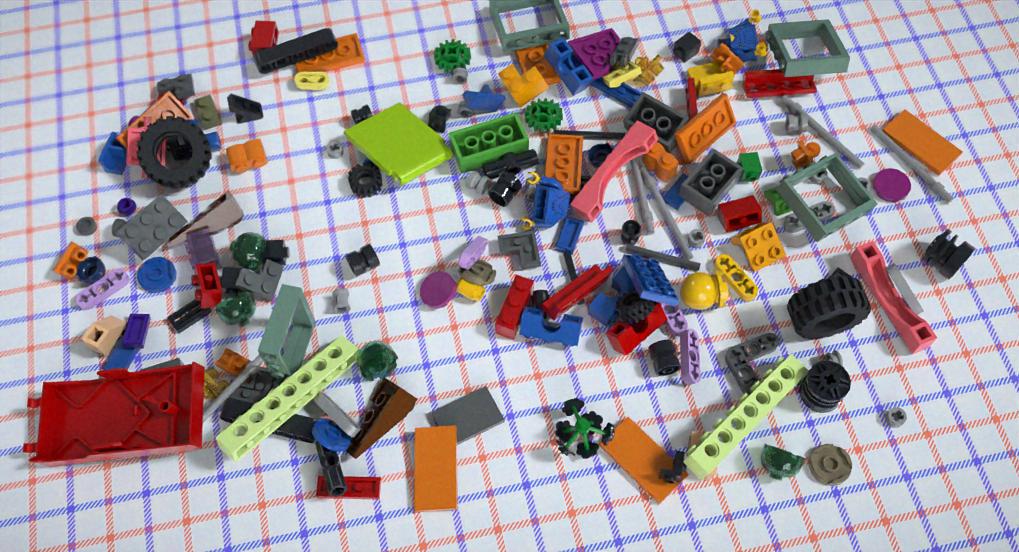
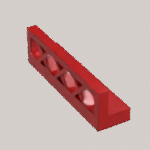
M781 69L744 72L742 87L747 98L811 94L817 91L813 81L814 75L784 77Z
M595 264L542 303L541 308L555 321L604 284L610 277L613 269L611 266H608L602 271Z

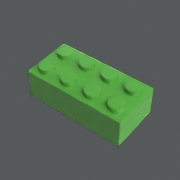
M517 112L449 133L450 147L461 173L483 167L482 164L499 160L502 155L508 152L518 154L529 150V139Z

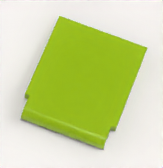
M400 102L344 131L348 140L388 176L392 175L394 181H397L399 178L400 187L453 157V153L445 144V140Z

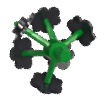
M579 398L570 399L564 402L562 412L566 416L574 414L577 421L575 426L570 425L568 420L556 423L557 430L555 435L560 440H556L559 445L558 450L566 456L572 454L575 457L577 454L581 455L583 459H588L591 456L597 455L599 444L588 441L587 433L589 435L595 433L602 434L601 442L604 446H607L608 442L612 441L615 430L613 429V424L609 422L601 430L602 426L600 424L603 422V417L596 415L595 411H590L589 414L584 413L580 418L579 412L585 405L584 401L579 400ZM578 435H582L584 442L577 444L575 454L569 447Z

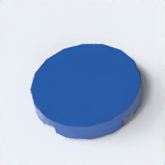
M153 257L146 260L137 272V280L140 286L145 291L151 293H160L169 289L174 284L177 276L174 264L164 257Z
M326 418L318 419L312 427L314 438L327 449L335 452L346 451L351 444V436L345 433L338 425L333 424V420Z

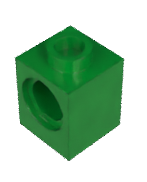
M758 152L739 154L737 164L744 168L740 177L741 182L759 180L762 167Z

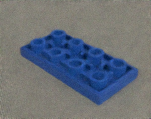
M637 254L623 255L622 262L640 298L677 306L679 299L657 260L653 258L643 259Z

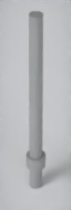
M787 95L781 98V101L790 108L794 115H807L808 124L859 169L864 166L865 163L808 115L799 103L793 102Z
M877 125L871 128V131L932 187L931 190L936 195L939 194L948 204L954 200L944 189V185L936 182Z
M636 157L630 160L642 209L641 217L643 223H645L647 234L652 235L655 233L652 223L653 215L649 210Z
M646 166L641 167L640 171L645 179L644 183L652 192L687 260L692 259L693 255L656 186L655 178L650 175Z
M260 354L253 361L250 360L245 365V369L203 411V423L251 374L256 373L259 365L263 362Z

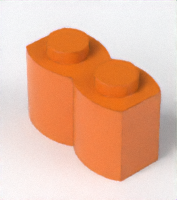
M252 139L243 144H236L226 148L233 173H244L250 168H261L268 163L261 139Z
M656 142L648 153L642 155L643 164L650 170H653L660 180L668 182L676 176L678 161L672 154L666 152L659 142Z

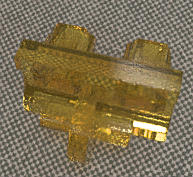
M657 55L649 64L647 62L649 60L648 57H637L635 64L640 67L642 74L638 75L633 81L636 84L641 81L645 86H648L655 79L649 71L651 70L658 76L665 69L659 62L662 57Z
M210 367L204 372V398L208 399L210 397L213 401L229 386L226 380L218 383L214 381L218 379V372L214 367Z

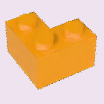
M513 64L498 73L520 108L549 89L535 66L521 76Z

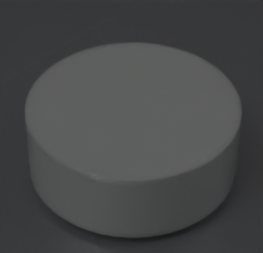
M83 217L77 222L76 228L81 235L89 236L96 231L97 224L93 218Z

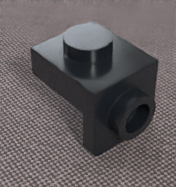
M443 105L434 106L429 113L428 126L436 132L444 133L446 131V122L451 116L452 109L446 108Z
M176 136L168 138L166 147L168 152L171 151L175 161L192 157L188 144L179 145Z
M676 450L672 470L660 469L658 478L663 479V482L669 484L680 482L682 472H686L687 465L683 462L685 460V452Z

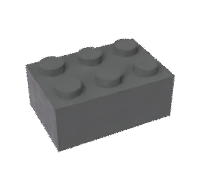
M642 92L624 118L623 123L626 130H629L637 120L655 129L658 137L657 142L664 147L666 152L671 153L677 144L674 134L689 122V117Z
M713 148L682 183L679 196L709 216L739 181L744 168Z
M160 194L119 229L116 234L143 261L188 221L163 194Z

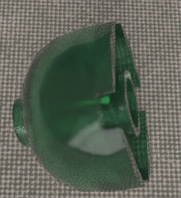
M254 232L242 233L230 245L233 261L239 267L255 271L262 261V258H259L261 252L265 253L266 249L265 237Z
M251 291L239 293V297H229L216 306L215 310L220 319L227 325L238 324L239 327L250 323L249 319L256 311V303Z
M372 341L364 345L358 352L357 366L365 379L375 381L373 378L380 377V379H383L392 374L397 367L396 360L398 356L389 344L382 341Z
M764 444L761 452L763 468L770 472L769 477L782 481L783 477H795L802 469L805 458L802 456L794 455L791 452Z

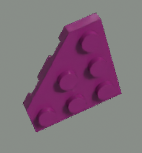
M610 28L570 40L568 44L573 50L572 54L581 65L586 67L594 80L608 74L611 67L610 59L620 42V38Z

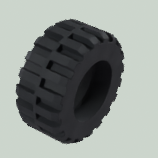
M166 116V119L163 120L161 118L156 119V123L153 125L150 123L146 126L148 129L145 132H141L140 136L142 138L140 141H137L138 151H136L139 158L138 163L144 170V173L153 181L164 187L177 189L178 187L186 188L190 184L194 185L200 177L203 178L205 176V171L211 165L209 163L210 159H212L211 146L204 132L194 122L187 121L179 116L177 118ZM172 136L183 137L192 147L191 160L186 166L177 170L164 167L157 157L160 144Z
M841 275L839 277H829L825 280L821 279L816 283L807 285L805 288H801L789 299L787 310L795 332L805 339H821L843 333L861 324L863 320L868 318L871 305L861 281L852 276L846 277Z

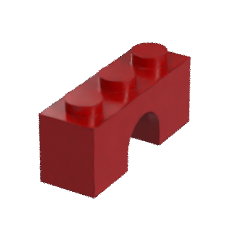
M519 275L515 276L495 323L496 334L514 340L521 324L524 307H528L533 295L534 280Z
M653 301L655 308H653V312H649L650 315L648 317L644 316V320L639 319V322L634 323L633 326L618 321L605 332L615 351L625 356L628 355L668 320L660 302Z

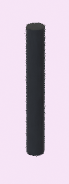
M565 252L563 256L572 282L578 276L571 253ZM582 299L578 302V305L584 304L585 300Z

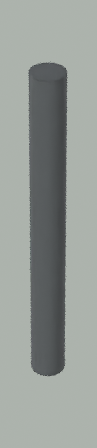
M627 244L625 250L698 271L701 265L698 262Z

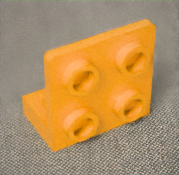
M772 222L756 224L730 238L733 245H741L743 247L752 271L755 272L786 256Z

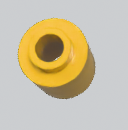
M462 277L458 280L457 292L472 301L476 300L479 302L483 298L486 291L483 285L470 283Z

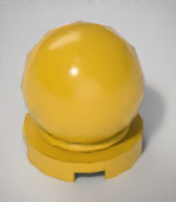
M722 269L712 270L711 275L706 272H695L688 275L681 283L680 295L686 306L697 310L710 308L714 303L717 308L727 307L724 302L728 301L727 282H723L721 276L725 274Z

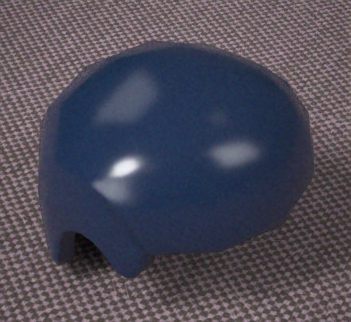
M609 143L592 146L588 152L590 164L595 168H599L614 148Z
M96 256L87 257L79 263L75 275L79 281L85 284H93L105 276V265Z

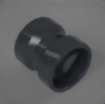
M368 104L362 106L361 109L351 110L355 124L373 116Z
M635 220L624 222L621 232V240L624 244L635 245L639 241L640 224Z

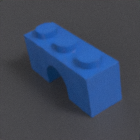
M563 37L550 43L544 56L574 96L586 90L593 77L584 65L577 68L573 65L571 61L573 50Z
M625 266L612 278L611 287L619 295L608 297L600 292L589 305L588 314L606 327L611 322L614 323L619 317L615 306L616 301H619V296L623 297L622 294L624 292L627 294L629 293L628 290L634 291L635 288Z
M525 307L519 335H524L528 339H543V341L548 343L559 342L567 347L578 346L583 317L564 314L561 324L553 327L545 322L544 310Z

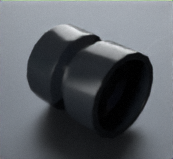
M504 172L497 180V183L488 191V195L493 202L499 206L506 207L513 199V196L522 188V184L516 176L509 172Z
M370 243L361 247L359 252L352 251L345 255L356 277L366 273L367 268L372 270L380 266L377 254Z
M672 340L657 341L648 347L651 360L654 361L653 366L657 376L671 375L681 369L679 359L675 355L676 350Z

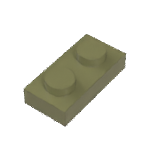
M211 94L194 100L205 130L222 125Z

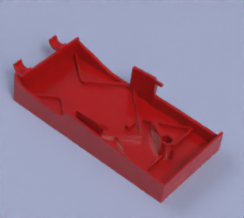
M192 362V364L136 372H129L127 368H114L97 371V375L104 377L102 379L43 382L42 397L37 399L28 398L27 401L28 408H40L38 440L35 443H24L23 453H36V456L31 458L29 462L47 467H57L202 449L205 367Z

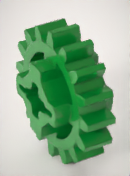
M454 39L451 42L445 40V44L439 43L440 48H435V64L439 66V69L444 68V72L451 70V73H453L455 68L466 69V65H470V47H467L466 43L461 44V40L457 42Z
M547 98L544 101L538 99L537 103L531 101V106L527 105L525 122L528 123L529 128L534 127L535 132L540 129L541 133L544 130H547L549 133L551 128L556 130L557 125H561V120H563L562 108H559V103L554 104L553 99L550 102L547 101Z

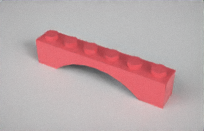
M638 120L629 128L628 133L618 142L612 153L608 154L604 163L596 169L594 175L584 184L580 193L573 198L570 205L577 215L591 223L603 210L604 194L611 178L627 162L649 152L658 140L655 129Z
M874 241L856 247L850 257L851 261L912 355L929 348L937 339V336L927 321L914 313L897 292L886 270L884 257Z

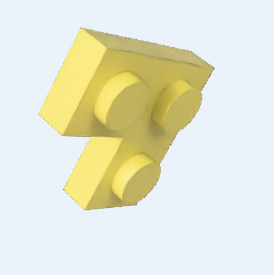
M618 61L615 66H612L614 72L602 78L607 86L615 88L627 80L635 79L642 72L640 67L632 61L628 62L626 67H622L620 61Z

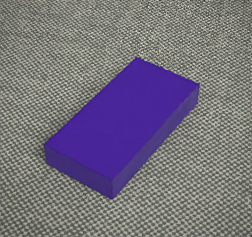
M150 314L129 315L122 341L123 348H144L151 320Z

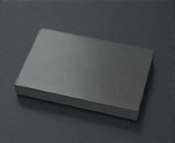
M487 386L432 412L438 426L456 425L457 445L505 422Z

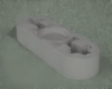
M823 201L809 207L820 222L829 220L835 211L834 205L828 201ZM794 213L788 215L783 224L784 229L789 233H796L806 228L801 221H798L799 219Z
M893 263L886 267L887 272L910 309L917 315L924 312L896 264Z
M320 392L315 397L314 402L345 433L351 437L357 435L361 430L359 425L328 395Z

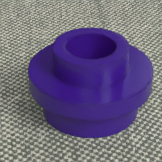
M122 198L117 204L118 212L124 216L133 214L137 207L135 201L130 198Z

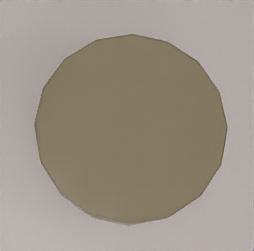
M480 259L469 270L462 267L458 268V273L464 280L477 285L491 284L496 277V270L492 269L493 266Z
M834 444L820 445L812 452L809 458L811 474L817 481L829 486L841 485L849 478L852 469V461L849 454L843 448L833 446Z

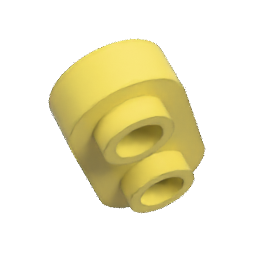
M299 72L294 78L297 88L302 90H323L330 84L329 76L325 72Z

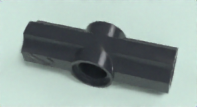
M531 149L518 154L508 152L502 155L499 160L482 164L485 176L493 179L501 176L504 172H509L515 176L522 169L538 165L539 160L536 151Z
M316 441L315 446L329 496H342L347 491V486L337 452L327 449Z

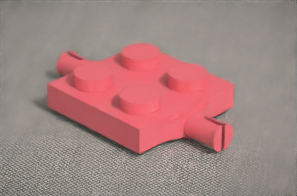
M147 116L143 117L144 123L141 128L128 127L126 165H137L140 167L138 163L139 158L136 154V151H138L137 141H140L142 138L140 136L141 132H145L148 129L146 126L151 123L152 117H148V122ZM166 139L160 144L157 151L158 160L164 167ZM143 169L141 178H145V173Z

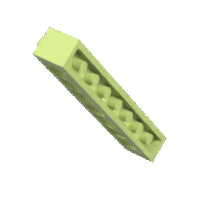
M342 335L331 341L329 346L318 352L308 363L303 364L292 376H288L276 389H272L260 402H256L245 414L237 417L234 423L221 430L218 436H216L219 448L235 463L238 462L359 361L358 348Z
M792 354L786 359L782 356L774 364L776 368L774 370L770 368L762 376L765 380L762 383L758 380L750 388L752 393L750 395L745 393L738 400L740 405L737 408L733 405L725 413L727 418L725 420L720 418L712 426L715 430L712 433L707 431L699 439L702 443L698 447L694 444L686 452L688 457L683 462L700 480L708 476L808 373L809 370ZM705 450L710 453V456L705 453Z

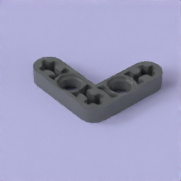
M774 333L763 334L728 349L725 361L743 394L747 393L750 395V388L759 380L749 362L770 354L777 349L779 338ZM767 339L769 342H774L772 346L770 344L764 345ZM748 346H754V347H756L757 353H756V354H751V353H749V352L747 351V347H748ZM732 353L734 356H739L737 361L735 358H730ZM739 371H748L749 377L742 378L739 375Z

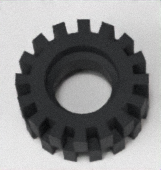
M366 162L362 163L363 166L357 164V168L353 167L352 172L350 171L348 176L352 192L356 193L358 197L362 195V198H365L366 195L372 197V193L376 195L377 191L380 192L383 185L380 170L377 169L376 165L372 167V163H368V166H366ZM363 177L372 178V181L367 184L359 183V180Z
M634 288V291L628 290L629 293L627 294L624 292L622 294L623 297L619 296V301H616L615 306L621 319L626 323H633V320L635 323L639 322V319L644 320V316L648 317L650 315L649 312H653V308H655L652 300L640 298L636 288Z

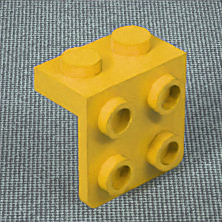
M716 62L690 67L687 71L689 78H694L695 91L698 97L730 90L735 77L733 72L720 70Z

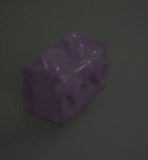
M208 228L186 235L188 243H185L187 253L192 256L189 261L193 270L195 269V264L215 263L217 269L222 268L213 237Z

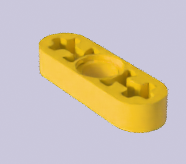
M719 255L715 261V269H722L725 274L721 276L742 300L747 302L753 301L757 296L758 287L729 255ZM721 262H722V263H725V262H726V263H727V266H726V265H722V266H721L720 263H721ZM738 274L741 277V280L734 281L732 280L731 275ZM745 290H747V291L751 290L752 293H747V294H746V293H745Z

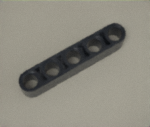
M324 28L260 50L253 55V60L259 73L267 74L333 51L337 48L338 42L332 29Z
M227 398L220 419L232 424L237 417L250 410L254 403ZM294 414L271 434L306 443H314L315 438L312 434V427L317 420Z

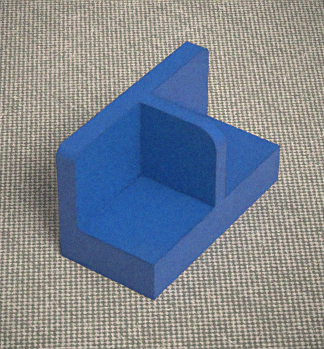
M484 84L479 92L465 90L462 94L467 109L497 112L506 100L505 95L492 94L488 84Z
M111 132L98 161L105 172L123 175L127 166V149L116 139L117 133Z

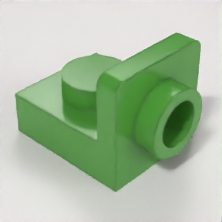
M777 187L764 191V197L774 206V214L776 216L792 211L776 191Z

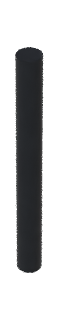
M554 130V134L577 135L592 139L621 140L625 136V133Z

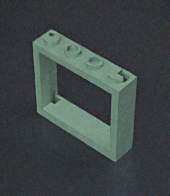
M489 0L490 15L503 52L549 44L563 37L565 40L570 39V26L559 0ZM552 3L559 24L506 34L499 13Z
M829 19L769 24L768 31L765 32L766 41H768L770 50L773 51L775 61L777 60L779 70H782L784 77L847 72L850 56ZM821 36L831 56L791 59L782 39Z
M837 153L830 156L825 155L817 163L815 161L811 162L804 170L800 168L792 176L786 175L784 179L779 181L781 184L776 189L816 242L823 240L867 215L878 205ZM828 169L858 207L824 226L793 186Z
M285 284L281 285L258 348L261 358L277 385H281L288 376H292L301 367L316 324L302 288ZM291 320H293L294 325L289 336L286 348L284 350L283 356H281L280 351L282 349L285 337L287 335Z

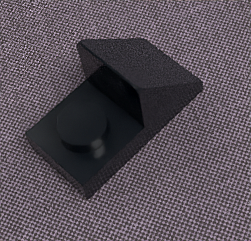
M230 94L227 97L229 111L235 113L237 124L259 120L264 117L261 103L234 94Z

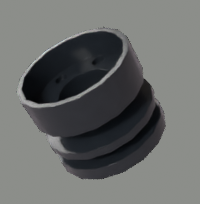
M947 229L932 241L922 258V261L925 263L931 257L934 258L930 264L931 268L940 262L942 266L938 273L948 280L954 276L976 249L967 241L962 242L959 246L955 245L959 237L957 234L951 240H948L947 238L952 233L950 229Z
M829 360L820 361L811 367L800 384L799 393L801 400L812 411L819 413L831 412L839 406L850 391L851 379L846 369L840 364Z

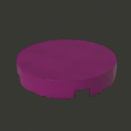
M888 168L877 173L872 187L877 192L879 198L888 202H898L899 200H904L911 191V182L905 173L898 169Z
M433 272L422 282L420 298L430 308H443L455 297L457 284L447 272Z

